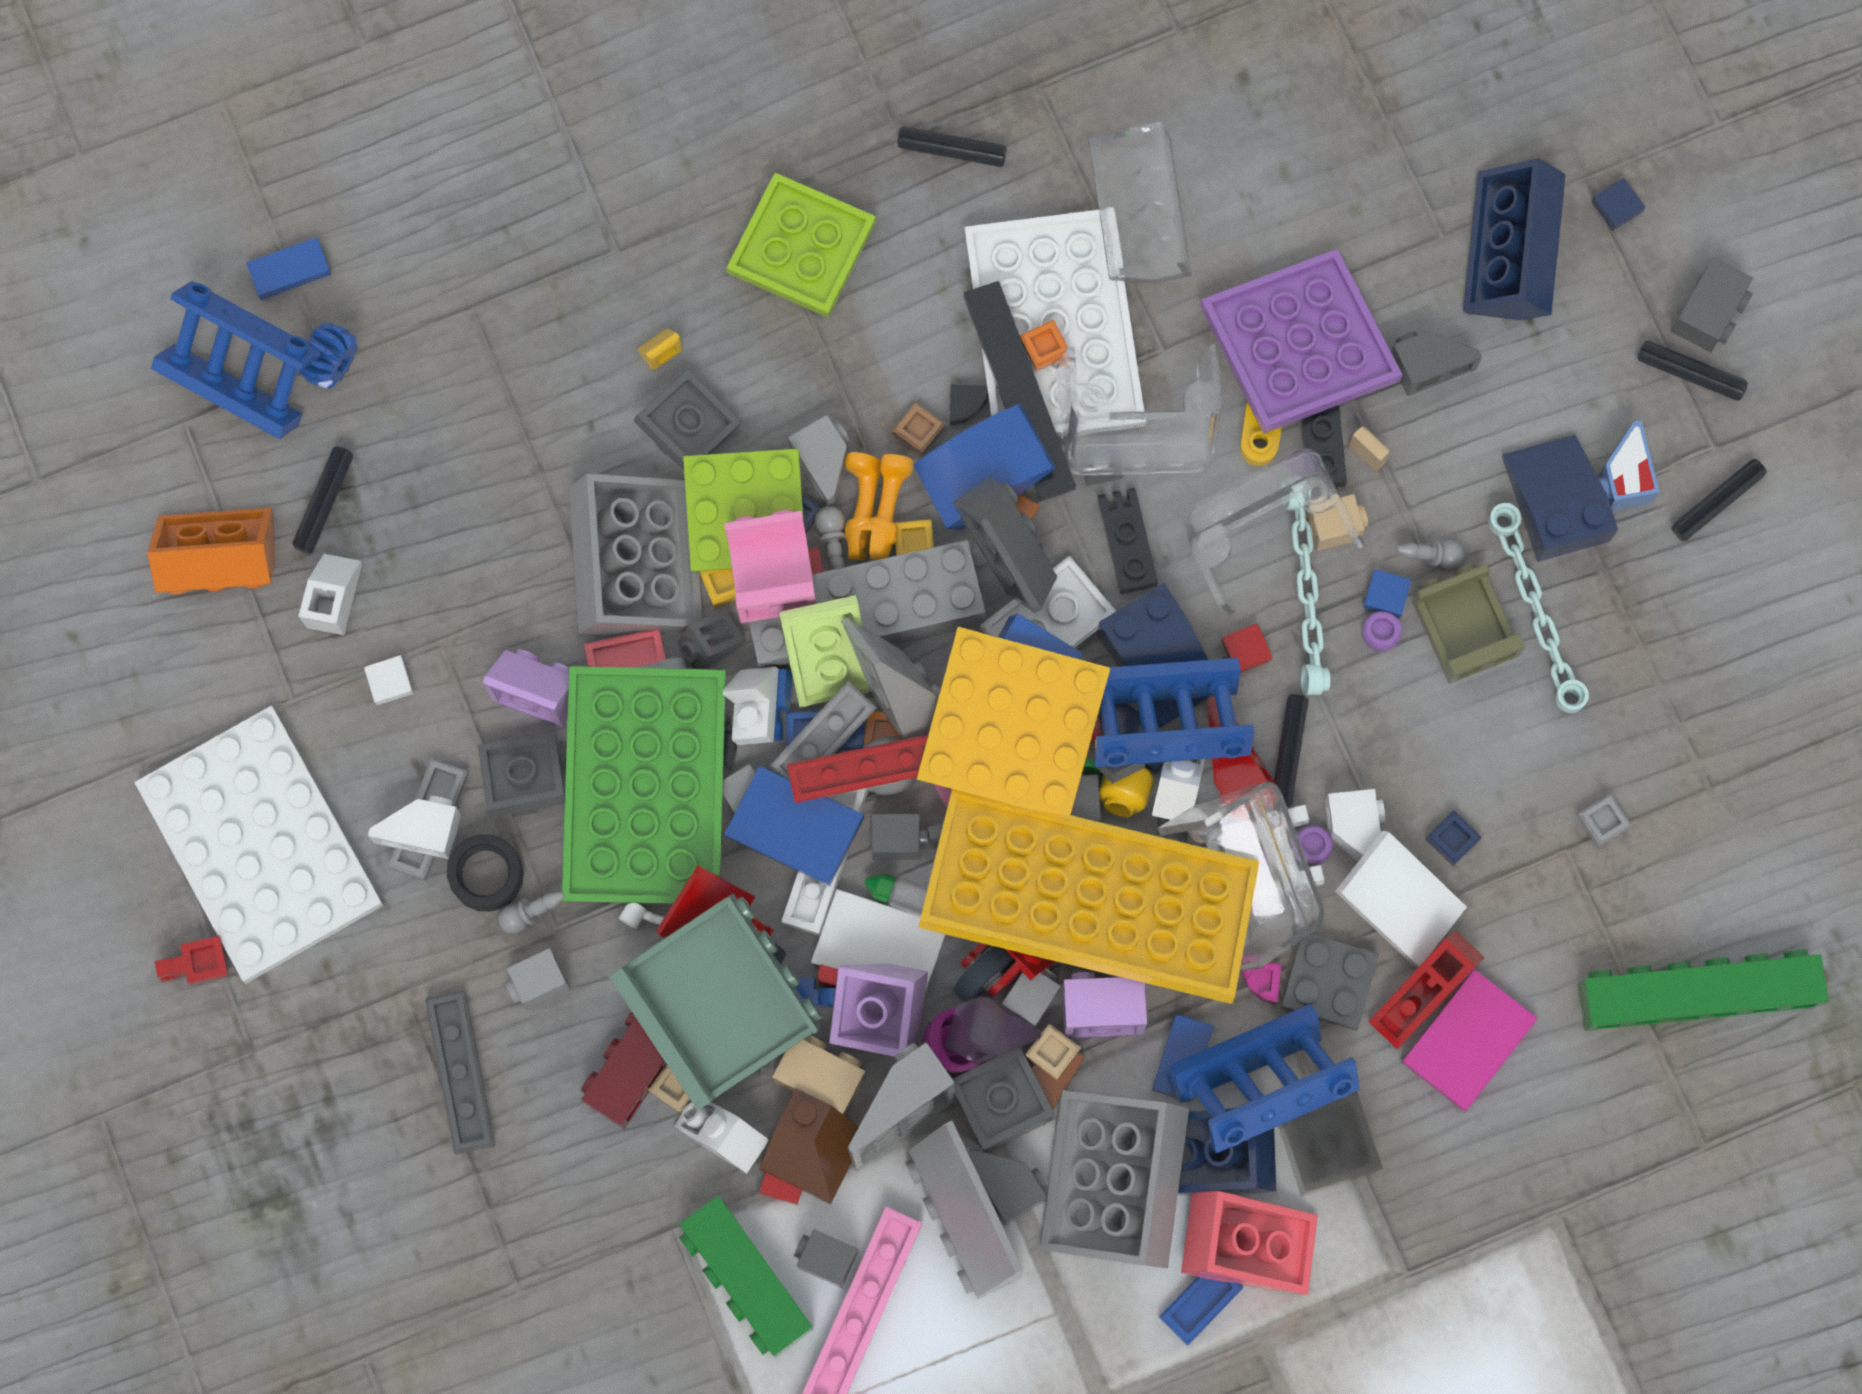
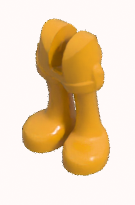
M847 453L844 460L845 468L857 477L859 488L853 519L848 520L845 525V539L848 546L849 560H866L869 547L872 561L888 558L892 545L897 540L899 531L898 525L893 523L897 497L903 482L913 472L914 461L909 457L896 454L882 455L881 460L865 453ZM882 474L883 488L877 515L873 517L875 494Z

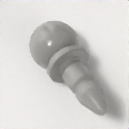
M826 506L817 512L815 526L822 534L819 537L820 543H827V555L830 558L829 566L831 570L844 568L842 545L839 541L844 540L846 537L845 533L842 532L845 526V517L837 507Z
M1432 540L1429 545L1407 543L1396 547V551L1407 558L1427 560L1429 566H1439L1444 570L1457 569L1465 559V551L1462 545L1454 540H1445L1443 542Z
M547 893L543 898L539 897L531 902L523 898L519 900L518 904H506L500 909L497 916L499 927L508 934L522 932L527 924L532 925L537 922L538 915L546 912L548 909L555 908L565 897L564 893Z

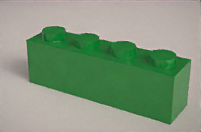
M719 1196L712 1199L679 1224L685 1232L679 1236V1239L692 1257L698 1252L708 1264L702 1271L715 1289L721 1285L731 1296L726 1305L739 1322L746 1318L755 1331L749 1337L762 1355L770 1351L773 1357L776 1358L814 1330Z

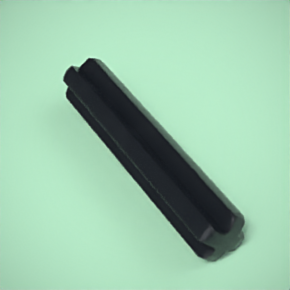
M905 126L900 128L897 139L898 147L902 149L1002 167L1006 161L1007 147L1001 144Z
M1649 340L1642 344L1637 359L1640 362L1736 401L1741 400L1748 386L1747 380Z
M335 446L332 448L292 544L300 552L311 554L314 551L352 462L353 454L343 447Z
M1751 459L1678 519L1671 528L1673 533L1681 541H1687L1761 480L1767 473L1764 465L1757 459Z
M1290 694L1287 699L1274 777L1275 783L1284 795L1272 803L1278 807H1290L1293 802L1309 702L1308 697L1304 695Z

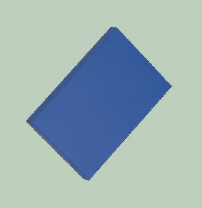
M759 766L724 836L830 887L865 817L862 813L827 797L795 803L790 780Z

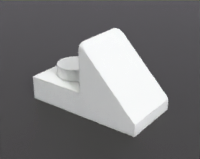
M776 666L740 670L723 689V695L734 703L732 741L737 745L774 742L779 671Z

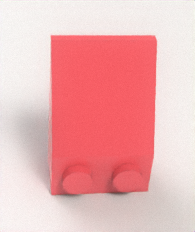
M1221 1191L1192 1193L1181 1273L1214 1281L1232 1282L1245 1286L1308 1295L1318 1215Z

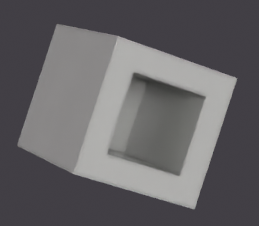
M550 948L506 968L511 978L505 982L508 992L514 1003L521 1001L527 1010L570 990L555 955Z
M1046 969L1030 981L1022 973L1003 1001L1001 1010L1035 1031L1060 993L1061 986L1056 983L1058 977Z

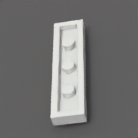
M864 788L826 797L861 813L869 790ZM847 854L830 887L802 873H797L781 921L783 925L814 935H821Z

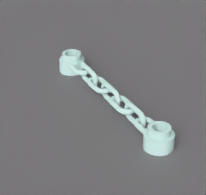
M1301 479L1285 480L1282 488V500L1285 510H1295L1296 521L1292 525V540L1294 550L1299 554L1301 568L1296 578L1299 600L1304 604L1306 618L1301 626L1303 647L1309 653L1310 664H1304L1301 669V689L1304 695H1321L1323 691H1328L1330 688V672L1328 668H1322L1320 664L1319 653L1324 645L1321 623L1316 619L1314 603L1317 602L1319 596L1317 576L1311 570L1309 554L1313 551L1314 547L1312 527L1306 521L1305 506H1310L1311 486L1309 483H1303ZM1306 527L1308 545L1303 543L1299 547L1297 529L1302 532ZM1311 576L1313 595L1309 592L1304 597L1302 578L1307 581ZM1316 626L1318 644L1312 642L1309 646L1307 628L1313 630Z
M1510 503L1498 504L1493 508L1489 516V527L1493 533L1499 536L1505 553L1513 557L1518 570L1515 574V581L1523 600L1530 603L1534 612L1533 629L1540 646L1548 650L1553 663L1551 676L1557 689L1555 694L1556 704L1566 713H1576L1587 703L1589 698L1588 689L1582 682L1575 680L1571 667L1566 662H1562L1557 648L1560 643L1558 632L1552 618L1543 612L1539 601L1542 591L1537 577L1532 569L1526 567L1521 554L1524 550V543L1518 530L1521 523L1520 511ZM1497 518H1507L1510 522V526H1500L1497 522ZM1514 533L1518 546L1513 544L1510 550L1505 536H1510ZM1529 574L1536 593L1530 591L1527 596L1521 578L1526 580ZM1547 621L1554 640L1548 638L1545 643L1539 625L1544 627ZM1565 669L1569 680L1561 684L1557 673L1563 674ZM1573 693L1577 698V703H1567L1564 699V694Z

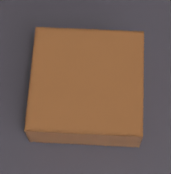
M915 402L892 430V434L923 456L946 428V424Z

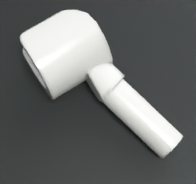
M629 903L622 911L619 920L637 929L642 919L649 923L660 925L665 916L647 911L638 903Z

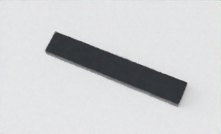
M996 281L963 292V298L1005 410L1017 404L1022 405L1056 468L1033 485L1039 502L1076 490V484L1000 282Z

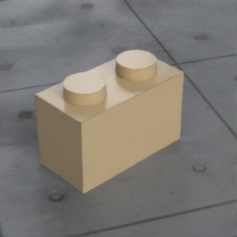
M809 1035L785 1052L772 1077L773 1081L792 1092L797 1088L832 1105L846 1116L866 1077L865 1070L860 1068L862 1062L844 1052H841L839 1057L825 1051L827 1044Z

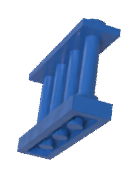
M191 281L171 294L170 300L186 308L177 344L171 345L154 356L151 369L278 439H281L298 427L302 413L289 406V396L297 370L304 369L320 358L321 351L309 345L305 339L293 336L215 294L204 284ZM200 316L219 326L209 362L194 355L191 351ZM233 334L251 343L241 380L225 372L223 369ZM265 351L284 361L273 397L258 390L255 386Z
M1238 658L1109 667L1110 671L1099 708L1104 736H1096L1094 751L1095 767H1119L1131 764L1221 757L1236 758L1251 755L1254 736L1253 724L1237 726L1230 696L1237 695L1241 671ZM1212 695L1215 697L1221 727L1198 729L1192 698L1210 697ZM1176 699L1182 730L1159 732L1153 701ZM1137 702L1143 733L1120 735L1114 704Z
M1311 1004L1169 1065L1173 1093L1179 1102L1182 1103L1197 1096L1212 1117V1119L1208 1120L1212 1148L1216 1153L1236 1146L1245 1140L1333 1101L1344 1098L1360 1090L1356 1061L1353 1057L1334 1064L1319 1044L1322 1041L1317 1011ZM1304 1050L1320 1071L1299 1080L1283 1058ZM1268 1065L1284 1087L1263 1096L1248 1073ZM1233 1081L1248 1103L1227 1111L1212 1089Z

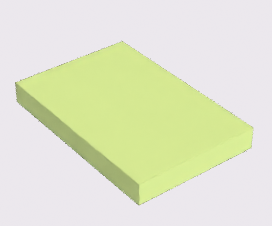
M856 595L779 612L800 708L830 701L848 680L863 694L871 692L841 622L846 618H850L862 626Z

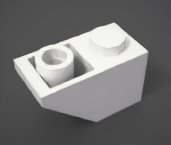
M323 554L308 578L299 612V618L306 628L339 635L345 634L362 561Z
M1205 759L1164 762L1152 816L1186 824L1191 823Z
M1375 789L1330 793L1324 801L1328 832L1333 843L1357 862L1381 834L1380 823H1385L1383 800H1376Z
M691 1101L683 1109L682 1115L674 1125L678 1130L745 1173H748L769 1139L741 1118L713 1102L697 1110Z

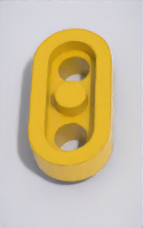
M1248 402L1244 414L1240 452L1244 460L1249 464L1264 466L1272 462L1277 455L1282 427L1263 434ZM1263 439L1267 446L1262 449L1257 448L1253 441Z

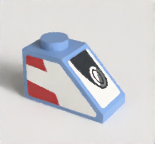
M1642 420L1634 421L1599 474L1598 479L1607 494L1612 511L1650 504L1659 494Z

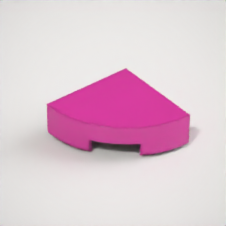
M1242 959L1241 972L1249 990L1261 1000L1277 1004L1281 963Z

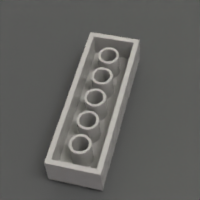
M968 540L812 575L817 604L856 595L862 626L892 645L954 632L957 630V627L965 629L976 627L985 622L986 612ZM780 617L749 622L759 668L774 666L778 669L791 668Z

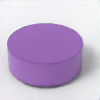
M1378 611L1371 614L1366 619L1362 628V637L1366 645L1380 652L1388 651L1395 647L1402 634V626L1398 618L1386 611Z
M1309 825L1302 828L1293 840L1295 857L1301 863L1308 866H1317L1324 863L1333 849V841L1329 832L1317 825Z

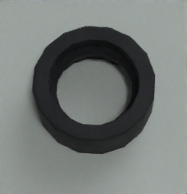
M478 834L465 839L453 850L447 863V879L452 892L465 906L476 911L492 912L501 909L517 897L523 885L524 869L519 855L506 840L495 835ZM480 851H493L501 855L508 867V879L505 885L497 893L488 896L477 895L471 892L465 886L462 878L463 867L466 861L473 854Z

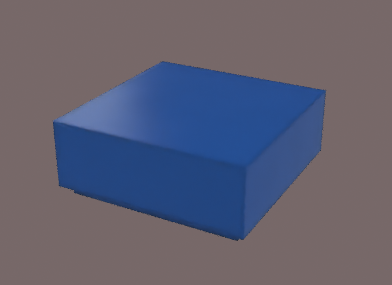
M1374 569L1363 608L1376 612H1390L1397 618H1401L1412 579Z

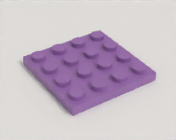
M1338 249L1201 299L1200 308L1263 434L1401 381L1403 374Z

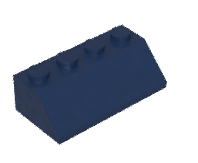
M1540 158L1478 172L1463 311L1467 314L1520 321L1552 314L1566 174Z

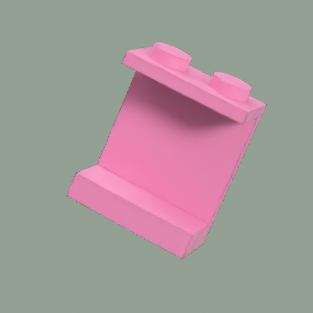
M781 510L773 513L771 516L760 518L744 516L735 519L733 522L724 523L735 583L736 605L741 623L780 617L779 612L817 604L801 511Z

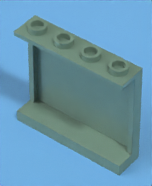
M731 894L609 976L697 1110L712 1102L714 1098L812 1033L818 1032L822 1027L818 1022L822 1018L819 1009L811 998L806 1000L802 998L796 989V986L800 984L797 976L788 964L783 967L780 965L773 954L778 951L775 943L765 930L761 933L758 932L751 921L755 918L753 910L743 897L737 900L734 894Z

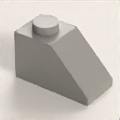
M825 415L788 437L789 449H799L800 466L825 506L835 507L845 471L844 460L845 455L848 453L846 444L850 442V439L839 422L833 425L828 415Z

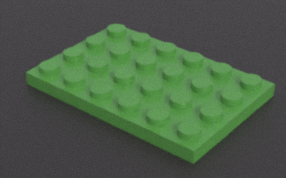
M569 666L562 892L565 897L562 899L563 902L673 904L697 865L721 877L726 696L723 695V689L726 687V670Z

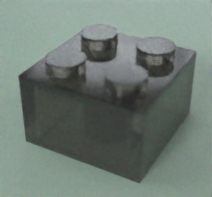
M1357 1091L1278 1126L1301 1197L1377 1174L1383 1169Z

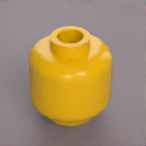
M1143 768L1113 784L1103 775L1099 786V799L1109 813L1122 818L1131 817L1133 814L1142 812L1147 806L1154 785L1153 775L1147 768Z

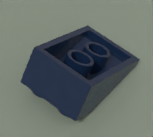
M1576 435L1502 455L1537 562L1605 544L1612 540L1618 531V527L1607 494Z
M1165 583L1098 623L1097 635L1118 667L1209 660L1184 612ZM1208 697L1192 698L1193 707L1195 708L1205 702ZM1176 699L1153 701L1157 724L1160 728L1179 717Z
M1192 1111L1188 1113L1178 1195H1192V1193L1221 1191L1229 1194L1277 1192L1274 1128L1216 1153L1212 1148L1208 1120L1212 1119L1208 1111Z

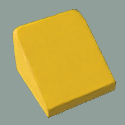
M665 329L640 346L638 353L651 370H656L682 352L680 336L677 332Z

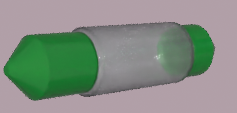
M885 873L877 874L864 880L865 886L874 899L887 903L892 908L921 917L928 889L927 886L902 877L896 878Z

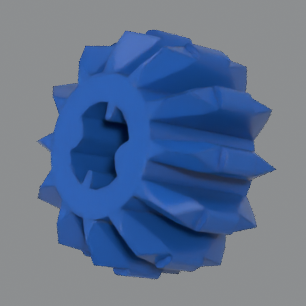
M326 322L321 324L318 329L313 330L309 340H306L309 345L321 351L320 358L304 369L299 370V374L315 386L319 385L324 389H331L337 382L342 381L346 371H349L350 364L355 360L354 354L357 351L356 337L340 325L336 326Z

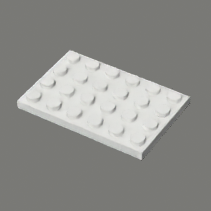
M1113 208L964 227L972 289L999 281L1019 335L1054 319L1071 351L1069 357L1037 372L1029 359L1057 436L1145 425L1146 418ZM981 346L990 414L993 416L1005 410Z
M273 706L264 709L134 782L245 984L384 906Z

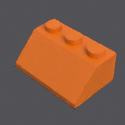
M272 507L158 516L147 551L155 593L181 594L188 590L200 589L220 591L226 587L239 586L253 589L271 584L275 568Z

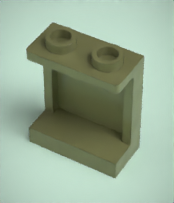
M1475 564L1466 565L1454 572L1455 577L1442 582L1439 577L1430 579L1419 585V591L1416 592L1412 600L1449 684L1517 658L1526 647L1520 633L1514 635L1488 579L1490 569L1487 564L1476 568Z

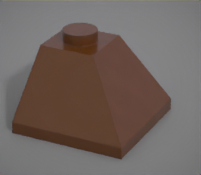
M796 1088L777 1124L759 1170L779 1178L831 1205L852 1164L848 1146L859 1127L832 1105Z

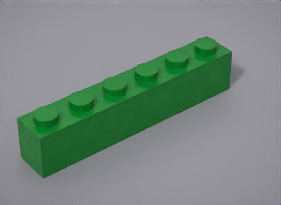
M1802 949L1783 953L1784 958L1769 960V955L1764 953L1745 956V962L1730 964L1729 958L1725 957L1706 960V966L1691 968L1690 962H1676L1667 964V970L1652 972L1651 966L1631 967L1627 969L1628 974L1612 976V970L1592 971L1588 973V978H1585L1578 984L1584 1030L1592 1031L1820 1007L1829 1002L1821 954L1808 956V950Z

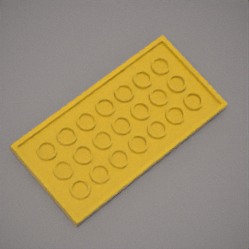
M952 789L918 928L1232 1004L1236 994L1260 861L1072 815L1067 816L1025 809Z

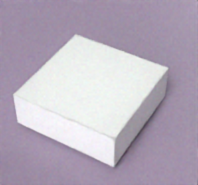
M401 655L364 667L372 696L377 706L414 694Z

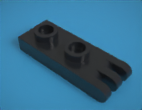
M1337 405L1301 419L1306 482L1310 484L1311 489L1345 487L1347 483L1340 407Z
M1135 488L1127 489L1129 504L1125 505L1123 504L1120 491L1112 492L1114 507L1110 508L1108 507L1106 495H1097L1120 594L1157 587L1158 580Z

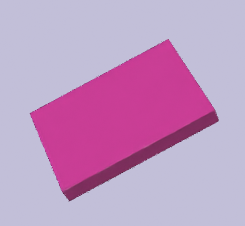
M1474 969L1401 1063L1463 1112H1466L1538 1018Z

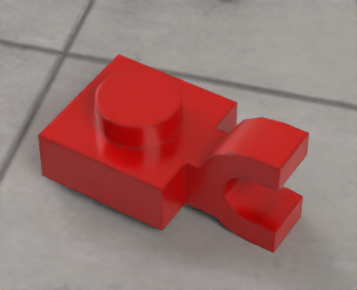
M220 936L180 944L182 956L154 961L157 977L162 982L176 979L186 974L189 985L229 976Z

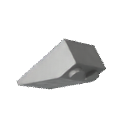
M846 618L841 622L873 699L901 738L908 739L928 733L940 690L936 684L931 686L927 684L930 681L922 665L919 662L913 664L902 650L852 619Z

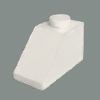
M430 796L429 801L417 799L371 827L368 837L375 844L449 859L452 854L461 814L456 807L452 806L453 801L438 796Z

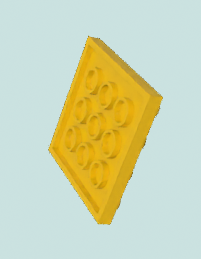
M957 627L916 779L1025 809L1070 816L1110 668Z

